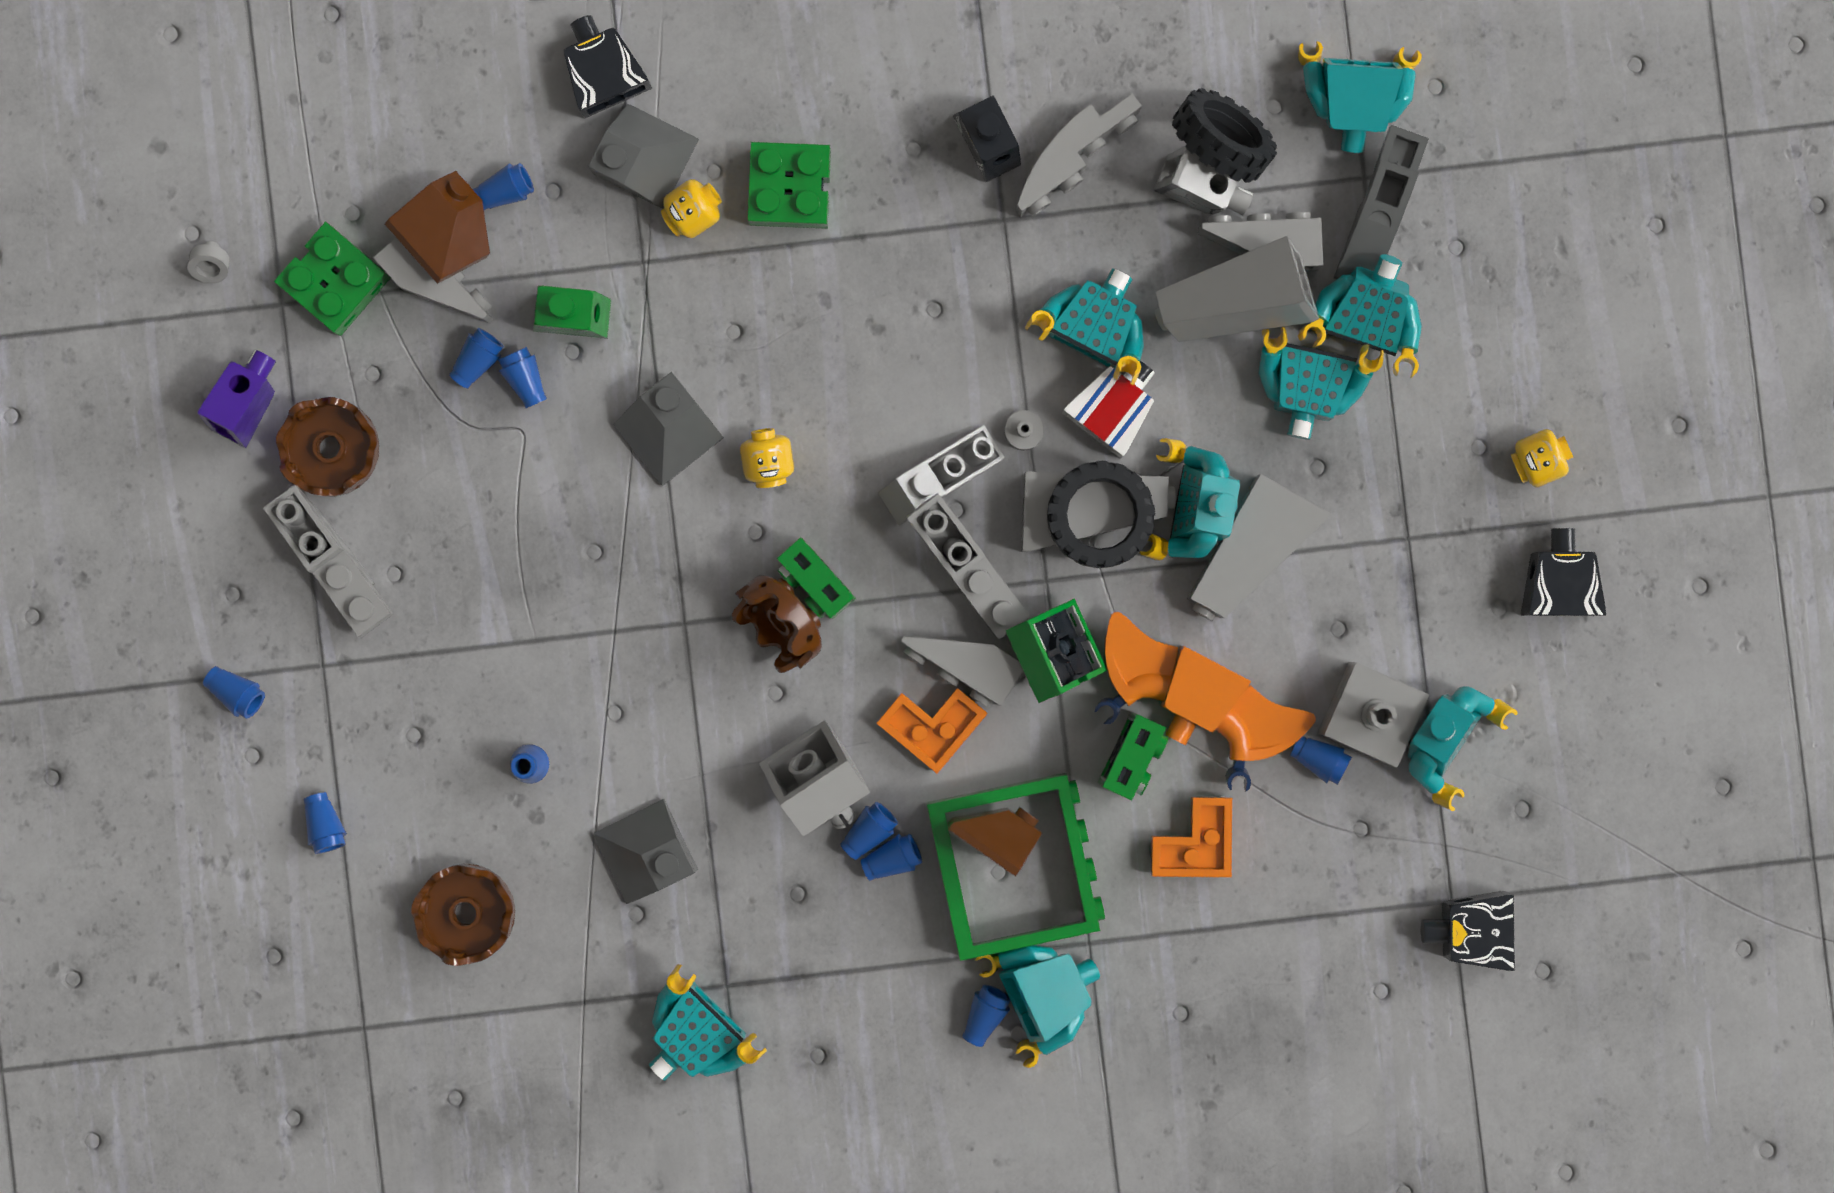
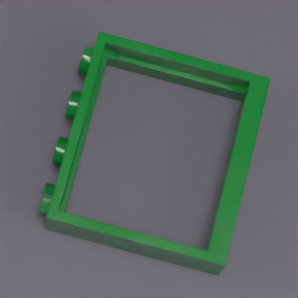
M1066 773L927 802L960 961L1100 931L1099 921L1105 919V913L1101 897H1093L1090 882L1097 881L1092 857L1085 859L1082 843L1089 842L1084 819L1077 820L1074 804L1080 803L1079 791L1076 780L1068 781ZM1057 789L1085 920L973 943L945 813Z

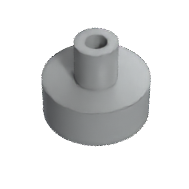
M208 241L194 247L190 251L187 269L192 277L201 282L217 283L227 277L230 258L227 252L220 248L216 242Z
M1017 411L1008 418L1005 424V438L1017 450L1033 449L1043 438V422L1032 411ZM1021 427H1027L1028 432H1022Z

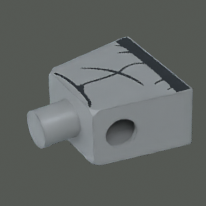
M1186 147L1168 154L1153 191L1207 214L1213 215L1225 211L1226 208L1241 215L1245 214L1252 201L1253 193L1236 186L1238 181L1230 179V176L1227 174L1223 176L1215 172L1214 167L1209 164L1208 166L1198 160L1200 157L1195 153L1191 154Z

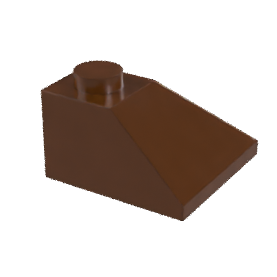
M457 171L431 182L385 223L386 227L437 284L486 259L490 254L482 199Z
M1007 807L955 816L948 822V830L1015 877L1042 834L1035 827L1039 820L1021 807L1016 812Z

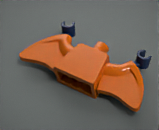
M1114 612L1111 614L1105 638V661L1109 678L1118 695L1115 698L1102 699L1095 707L1094 712H1097L1104 705L1110 706L1114 711V715L1109 717L1103 724L1113 723L1119 716L1120 708L1125 704L1130 706L1141 698L1161 701V707L1175 714L1165 733L1171 739L1186 746L1197 725L1212 733L1217 730L1228 741L1230 748L1229 759L1233 760V766L1227 770L1225 775L1228 788L1232 790V779L1240 775L1245 777L1244 790L1246 792L1250 789L1251 779L1245 768V761L1262 760L1283 752L1305 735L1315 723L1316 717L1313 713L1275 704L1250 685L1251 681L1185 646H1180L1178 649L1176 646L1157 642L1144 634L1122 613Z

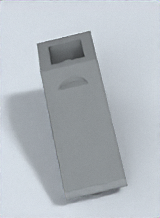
M1309 212L1286 214L1287 219L1271 220V214H1251L1247 216V221H1232L1229 215L1208 217V222L1202 223L1198 228V235L1240 255L1288 236L1301 254L1305 271H1318L1323 266L1321 218H1310Z
M396 237L373 257L404 291L487 323H491L494 320L487 312L491 304L476 288L470 293L460 282L466 277L462 272L437 284Z
M983 425L895 478L880 490L878 494L900 526L908 521L907 515L937 492L942 498L946 497L1002 461L1005 457Z
M904 636L901 640L902 643L907 645L903 653L922 665L929 659L940 667L936 673L954 686H957L960 680L973 688L970 696L990 708L993 702L1001 706L1023 673V668L1018 660L993 644Z

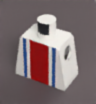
M1140 361L1141 371L1134 385L1131 384L1132 376L1127 372L1124 375L1119 374L1117 380L1114 379L1115 369L1110 366L1070 402L1062 412L1064 416L1120 459L1128 451L1154 402V399L1142 391V389L1155 372L1142 361Z

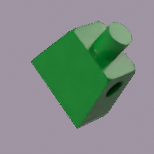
M538 286L533 331L608 339L611 299L592 290ZM596 306V318L594 319V310Z

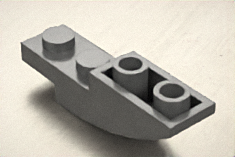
M1394 125L1389 127L1363 202L1357 210L1334 279L1342 275H1351L1356 267L1374 271L1380 255H1388L1419 174L1417 171L1429 138Z

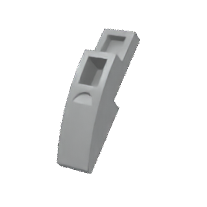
M1133 93L1101 116L1092 104L1088 105L1057 133L1035 163L1023 187L1016 209L1020 218L1028 212L1032 217L1037 215L1051 204L1049 200L1051 195L1060 189L1065 194L1084 180L1081 174L1084 173L1086 164L1080 155L1084 153L1087 158L1091 157L1106 145L1103 139L1115 130L1121 135L1138 122L1135 116L1139 114L1142 106Z
M297 485L289 488L263 508L306 570L313 573L357 637H364L394 615L373 586L375 583L360 562Z
M938 492L906 516L998 640L1007 634L1005 630L1020 624L1030 616Z

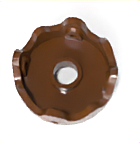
M335 397L302 401L295 404L289 410L288 416L276 436V444L281 461L279 466L281 473L288 481L314 495L336 497L358 489L369 479L379 458L380 443L377 430L371 419L357 406ZM333 436L339 441L340 450L334 458L326 459L320 452V444L325 438Z
M759 575L735 593L742 601L734 609L732 620L739 625L751 622L756 628V642L760 647L776 646L781 649V653L774 663L775 669L779 673H785L797 666L801 669L820 653L822 641L818 629L821 627V622L813 611L804 607L795 596L792 587L784 579L779 578L776 580L766 575Z
M476 864L453 865L435 873L417 894L411 908L419 942L422 946L439 956L443 963L452 966L472 964L489 958L505 944L515 923L516 910L514 899L508 886L496 873ZM467 902L474 906L476 918L473 923L463 924L456 918L455 910L459 903Z

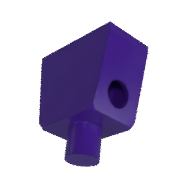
M254 350L245 367L232 361L228 364L197 412L211 431L247 448L275 393L266 379L276 363L274 359L258 350Z

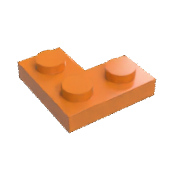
M958 688L933 717L929 716L901 693L877 724L938 774L988 713Z
M1191 797V836H1151V876L1232 877V798Z

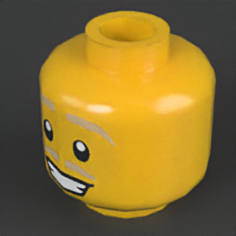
M690 179L664 197V209L661 210V214L667 226L676 236L684 235L688 238H694L719 221L720 212L718 205L722 203V200L710 183L703 185L695 179Z
M774 428L752 431V438L744 441L740 446L744 477L750 482H755L757 488H770L785 484L787 482L786 477H789L794 471L793 454L789 438L784 435H775Z
M1549 429L1541 430L1520 439L1515 444L1516 452L1511 454L1522 482L1529 481L1534 487H1541L1565 477L1569 472L1567 460L1574 458L1565 436L1556 439L1555 434Z

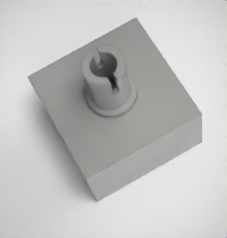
M1348 662L1317 734L1397 768L1429 694L1357 662Z
M825 720L759 763L777 801L803 837L829 819L836 829L845 828L846 826L841 820L840 814L844 816L850 825L856 816L850 806L870 793L849 753Z

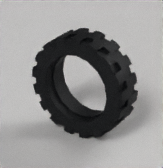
M1199 88L1197 91L1192 90L1172 118L1174 119L1172 126L1177 130L1176 135L1180 141L1186 143V149L1191 154L1195 153L1199 156L1198 160L1206 166L1208 164L1214 167L1215 172L1223 176L1227 174L1232 180L1240 181L1242 179L1246 183L1258 180L1277 154L1275 151L1277 149L1276 142L1271 140L1273 136L1270 131L1262 127L1264 124L1257 117L1253 118L1247 108L1242 105L1241 107L1235 104V100L1228 96H1220L1219 92L1213 90L1207 92L1203 88Z
M1108 461L1084 463L1068 472L1058 482L1052 492L1047 514V523L1051 537L1064 555L1080 565L1094 568L1120 565L1141 551L1152 534L1155 516V505H1153L1151 498L1152 494L1148 486H1145L1142 478L1122 464ZM1104 481L1115 484L1126 492L1133 504L1134 520L1132 529L1123 541L1113 547L1095 548L1087 546L1075 537L1069 527L1067 511L1070 500L1078 489L1088 483Z

